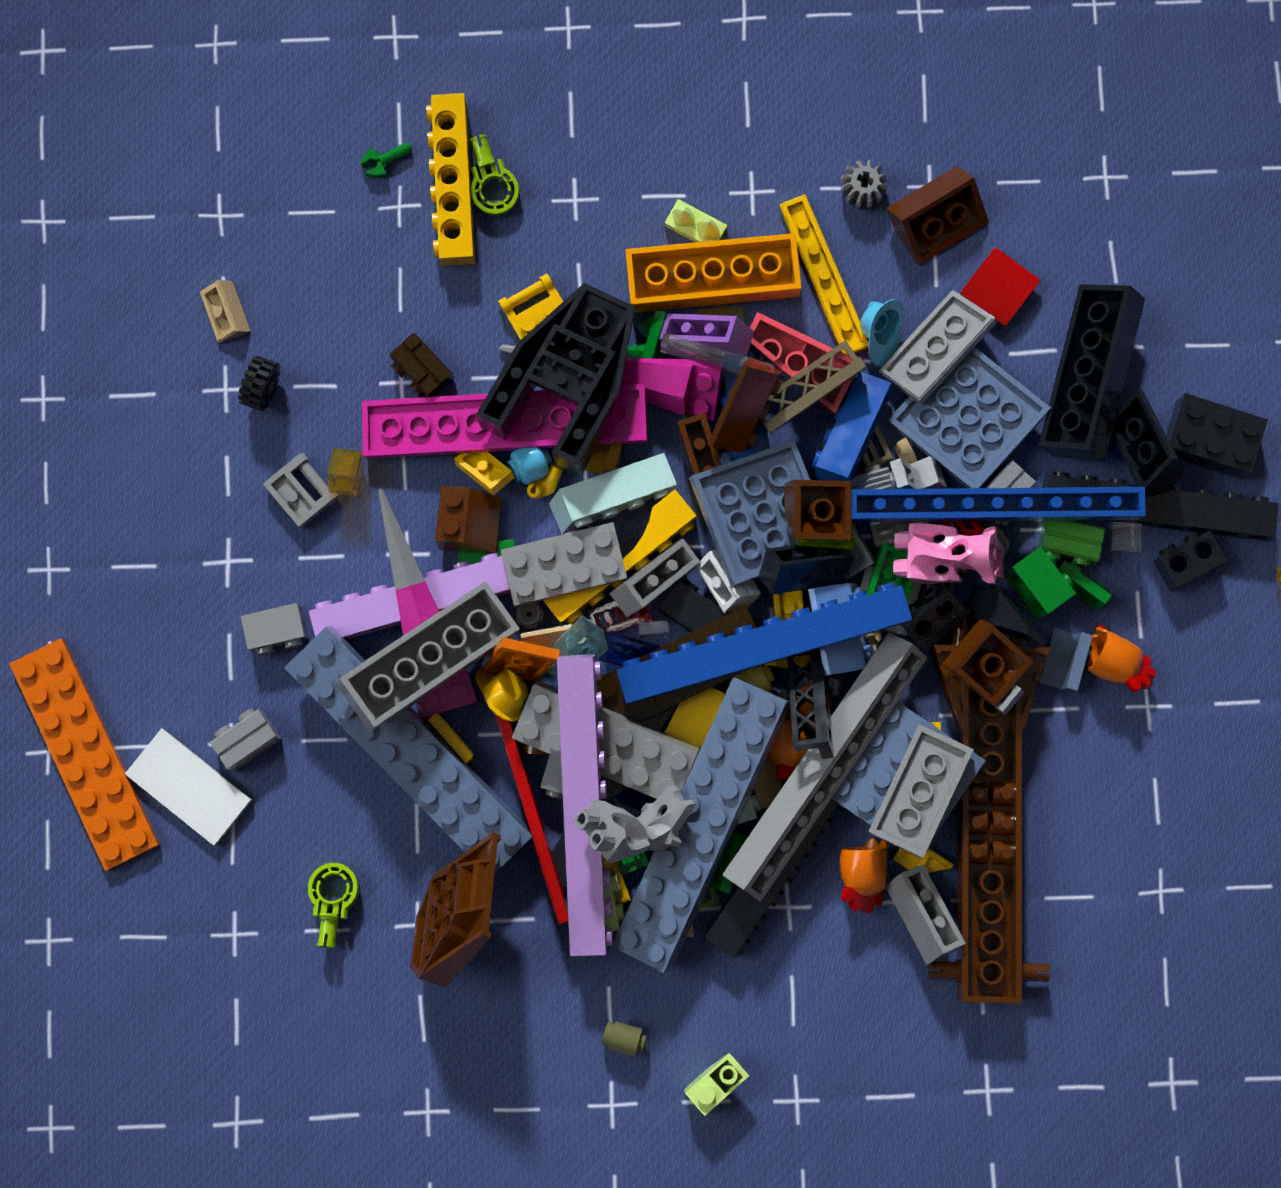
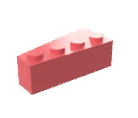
M757 312L750 326L754 331L750 347L780 370L788 379L833 349ZM839 352L833 357L832 367L842 369L850 364L852 360L848 355ZM830 359L821 365L829 366ZM814 369L811 371L808 384L819 385L827 378L828 370ZM831 371L830 377L837 372ZM804 376L797 382L805 383L806 376ZM852 379L817 403L835 416ZM807 388L806 393L811 391L813 388Z

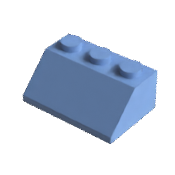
M844 583L808 589L812 612L820 610V604L837 599L838 604L850 601L849 595L861 592L862 589L858 588L857 583ZM867 634L820 648L825 676L840 675L863 670L875 653L873 646L869 645Z

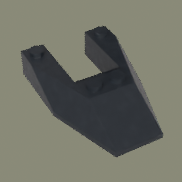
M583 283L517 343L476 414L480 428L506 440L535 387L542 388L578 406L553 449L552 454L556 465L582 476L598 446L620 394L635 306Z

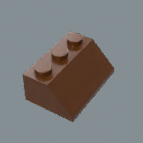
M958 165L886 208L896 234L917 265L922 264L989 223L975 178Z
M752 357L746 360L707 445L743 454L746 447L752 449L759 434L754 431L758 421L764 423L771 408L766 405L770 395L776 397L783 382L778 379L781 373L780 370Z

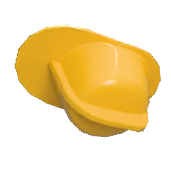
M479 669L476 672L475 679L489 708L503 720L518 721L528 697V687L525 682L512 670H503L499 674H492Z

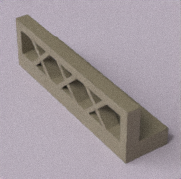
M843 341L781 384L777 393L778 395L782 392L781 399H775L773 395H770L768 399L770 402L780 403L779 413L769 420L765 419L764 423H761L771 435L866 368L865 363L860 357L856 356L847 341ZM844 349L852 362L842 369L832 367L834 355ZM830 359L829 366L821 365ZM814 369L828 370L827 378L819 385L808 384L811 371ZM831 371L837 372L830 377ZM806 376L805 383L797 382L798 380ZM791 385L804 387L803 396L795 402L784 400L786 389ZM807 388H813L811 391L806 393ZM783 404L789 405L788 407L783 409Z

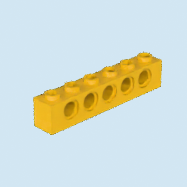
M465 94L431 95V105H426L427 121L432 122L433 131L428 132L429 149L434 150V159H429L430 176H435V186L430 187L431 201L436 203L437 213H432L433 230H438V240H433L434 257H439L442 266L475 264L468 117ZM446 122L454 124L450 130H443L441 126ZM447 149H454L456 151L451 157L442 156V153ZM448 176L457 177L456 182L453 184H445L443 181ZM449 203L459 204L455 211L449 212L445 210L446 205ZM456 229L460 231V235L455 239L446 237L450 230Z

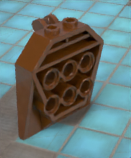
M491 833L431 877L416 916L410 968L418 979L447 987L491 938L489 923L497 844L501 840V835Z

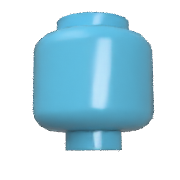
M539 447L514 450L510 455V460L507 461L508 468L513 472L514 480L516 482L521 481L526 485L546 477L549 473L548 465L552 463L547 449Z

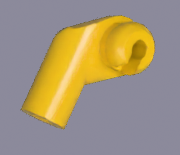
M550 464L548 475L529 484L527 494L531 498L539 499L554 493L564 469L556 464Z

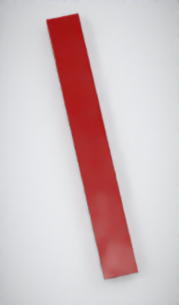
M496 715L558 923H568L567 899L523 754H521L519 741L512 738L515 731L513 721L503 720Z

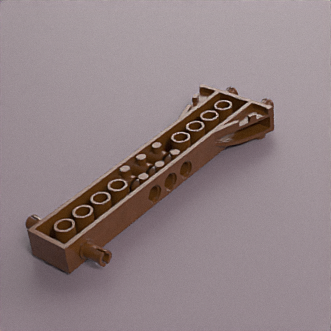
M963 618L952 628V643L949 645H933L930 648V652L958 729V742L974 749L973 752L986 761L958 801L957 928L966 944L957 950L955 962L935 961L929 964L928 968L941 969V971H928L930 980L954 979L957 983V1000L961 1002L1022 1004L1023 981L1049 982L1050 977L1048 974L1037 973L1038 971L1050 972L1048 963H1022V733L1034 700L1033 696L1037 684L1042 676L1041 672L1051 647H1030L1027 645V641L1009 636V640L1029 657L1033 663L1015 683L1023 690V695L1010 711L1004 715L942 665L943 661L969 632L970 619Z

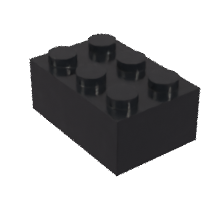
M1184 393L1176 400L1166 436L1178 459L1243 479L1253 471L1268 419Z

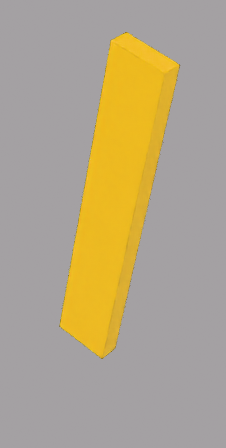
M804 194L779 204V209L790 234L796 233L797 251L837 345L846 340L855 354L867 350L869 341L861 331L860 320L806 195ZM843 349L842 351H840V352H842V353H844V354L847 355V353L845 352L844 349Z

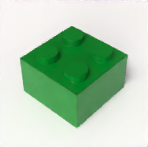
M1041 546L1004 573L1006 580L1036 620L1046 616L1076 594L1072 589L1075 587L1073 581L1067 574L1060 573L1055 566L1057 561L1048 550L1044 551Z

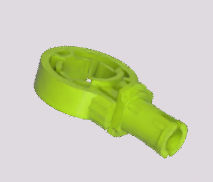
M479 135L482 147L479 146L475 136L470 139V143L473 147L482 180L479 179L476 166L472 167L471 172L474 179L471 185V195L477 208L487 215H504L511 211L518 201V182L515 176L505 168L503 159H497L501 174L498 173L487 135ZM491 169L492 174L487 175L486 170ZM491 180L503 181L508 186V193H511L510 184L514 185V196L508 205L510 195H506V198L499 203L486 202L487 206L494 209L483 206L478 201L477 195L480 194L482 201H485L482 190L485 184Z
M327 863L320 866L313 872L308 882V895L314 904L312 916L320 917L321 919L318 947L336 948L338 922H340V919H348V911L355 904L359 895V881L356 875L347 866L340 863ZM347 872L353 882V891L351 892V884L346 883V893L342 898L335 901H328L323 898L321 893L323 883L318 880L315 890V884L320 875H322L323 879L334 875L341 876L347 882L348 878L343 874ZM330 906H333L332 913H329Z

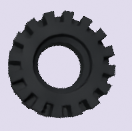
M260 356L252 358V362L248 364V370L244 372L245 377L241 381L242 386L239 388L240 394L238 399L240 404L261 412L265 411V408L269 406V401L273 399V393L277 389L275 387L279 382L278 377L281 372L279 371L281 368L279 363Z

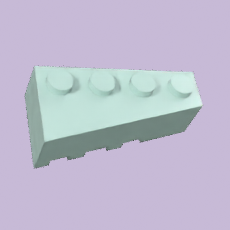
M662 453L561 488L549 505L562 535L588 526L600 519L611 518L625 509H637L650 499L654 498L655 501L662 500L670 494V491L677 483L666 456Z

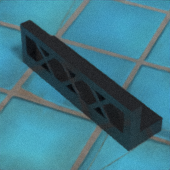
M820 648L788 657L794 751L818 748L822 759L834 757L828 676L824 674ZM810 654L811 660L803 668L795 663L794 657ZM803 677L812 681V685L805 692L796 687ZM806 701L814 706V709L807 717L798 712V709ZM807 726L816 731V738L800 740V734Z

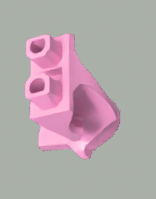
M911 523L909 524V531L894 534L895 549L908 550V559H895L893 562V573L897 577L908 578L914 584L960 582L961 577L957 575V568L978 572L982 580L988 584H996V579H1004L1003 562L1006 549L997 539L996 527L984 529L981 535L964 536L958 535V529L955 527ZM937 535L945 536L944 541L939 544L935 543L933 539ZM961 545L965 546L963 554H952ZM943 565L947 566L949 571L946 574H938L935 572V568Z

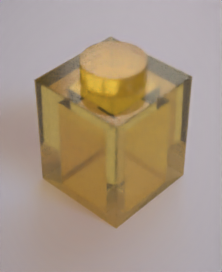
M333 448L327 471L329 493L357 496L363 473L362 451Z

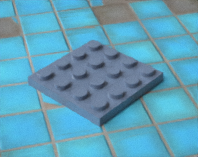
M974 347L922 405L908 397L888 419V424L928 457H933L939 466L966 488H982L1044 419L1051 407Z
M795 440L692 475L689 478L731 587L759 576L767 548L829 541L793 539L784 510V483L793 480H810Z
M897 702L831 799L871 826L918 725L920 724L952 740L954 739ZM972 752L934 836L986 761L974 752Z

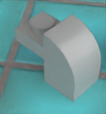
M931 456L912 464H908L901 458L890 462L892 471L889 475L895 489H947L941 466Z

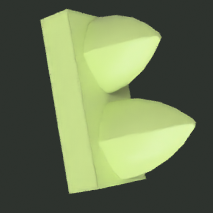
M679 199L665 221V227L693 242L721 240L727 229V225Z

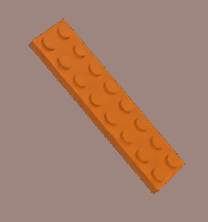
M60 638L9 663L104 870L109 871L161 845L130 778L125 775V767L65 639Z

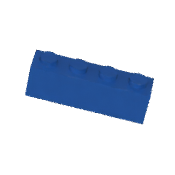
M863 372L857 375L855 381H851L845 393L847 399L844 404L840 403L835 413V425L833 428L828 427L823 440V443H825L823 451L818 450L814 457L812 467H815L817 480L852 482L890 398L891 382Z

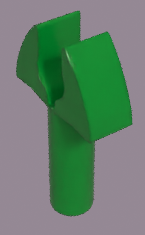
M406 142L384 154L375 153L374 148L371 147L363 156L360 164L363 168L371 162L377 163L374 169L365 172L366 176L369 178L388 177L385 171L387 165L410 154L412 147Z

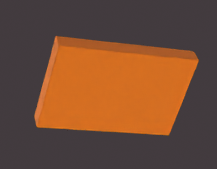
M502 637L482 660L481 670L492 674H499L503 670H512L522 680L535 683L557 662L560 650Z

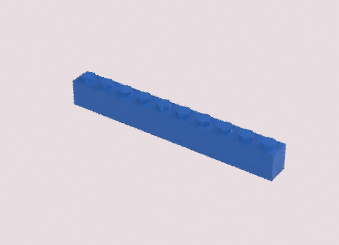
M1145 487L851 489V523L1139 520L1146 516Z
M894 582L877 587L878 592L867 595L866 591H861L849 595L850 601L838 604L837 599L821 603L820 610L810 612L809 608H804L791 612L793 618L781 621L780 616L764 620V626L753 629L752 624L736 628V634L724 637V633H719L707 637L708 643L696 646V642L692 641L679 645L680 651L668 654L666 649L650 654L651 659L640 662L639 658L622 662L623 668L616 670L626 704L635 703L911 622L912 617L902 585L895 587Z

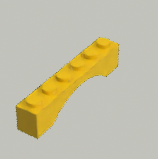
M673 490L652 507L650 520L643 536L634 549L623 558L626 575L634 569L638 572L650 562L648 558L655 552L661 554L673 545L671 540L678 534L683 537L695 527L693 522L696 521V514L676 490ZM626 580L542 601L561 625H564L566 622L570 625L582 617L581 611L589 604L591 607L596 606L606 597L603 594L611 587L616 589Z

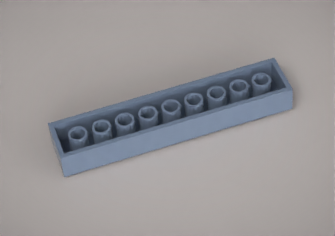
M332 626L325 627L284 668L464 852L491 833L501 835V840L497 844L496 873L532 837L530 828L412 707H409L370 733L337 687L340 677L365 660Z
M733 677L681 791L683 800H694L696 806L678 832L682 843L679 847L670 846L663 851H654L613 941V948L663 973L672 970L790 710V701L741 678Z

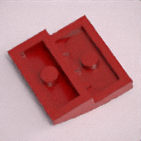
M995 247L960 294L1006 326L1041 280Z

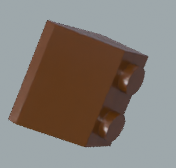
M793 480L784 483V510L793 539L851 540V481Z
M441 485L435 536L438 548L445 551L497 553L502 498L470 487Z
M979 619L943 661L942 665L966 686L995 707L1030 667L1033 661L995 626Z

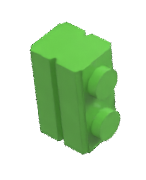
M1043 521L1038 548L1041 546L1044 551L1048 550L1057 562H1060L1061 558L1072 560V563L1078 567L1089 568L1090 564L1094 565L1099 560L1105 528L1075 521Z

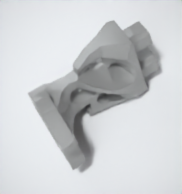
M673 785L668 786L654 803H646L639 817H634L624 808L613 806L606 801L593 800L588 809L580 810L574 819V824L579 830H584L587 833L591 847L596 851H600L607 862L613 863L636 856L645 851H663L670 846L679 847L682 842L678 832L696 806L694 800H683L681 790ZM662 809H667L665 814L661 815Z

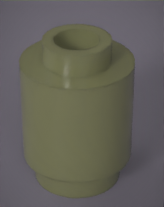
M615 1021V1024L607 1022L601 1045L607 1046L610 1051L635 1057L636 1052H643L647 1036L641 1034L643 1028Z

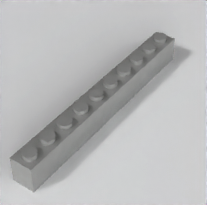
M890 632L887 634L831 716L834 757L822 759L818 748L808 749L722 874L724 877L761 902L926 661L927 657L917 647Z

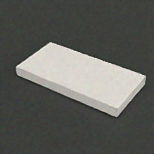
M163 728L160 729L125 773V775L214 846L219 843L252 801L249 796Z

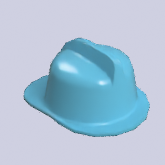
M892 299L884 304L872 301L862 316L861 331L869 340L868 354L871 361L877 366H883L898 350L904 317V308L899 300Z

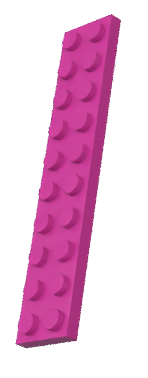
M645 384L621 385L620 394L598 445L648 443ZM546 390L533 391L505 440L480 428L476 418V414L488 393L362 401L363 457L365 459L511 451L530 447H539L541 449L555 448L578 406Z

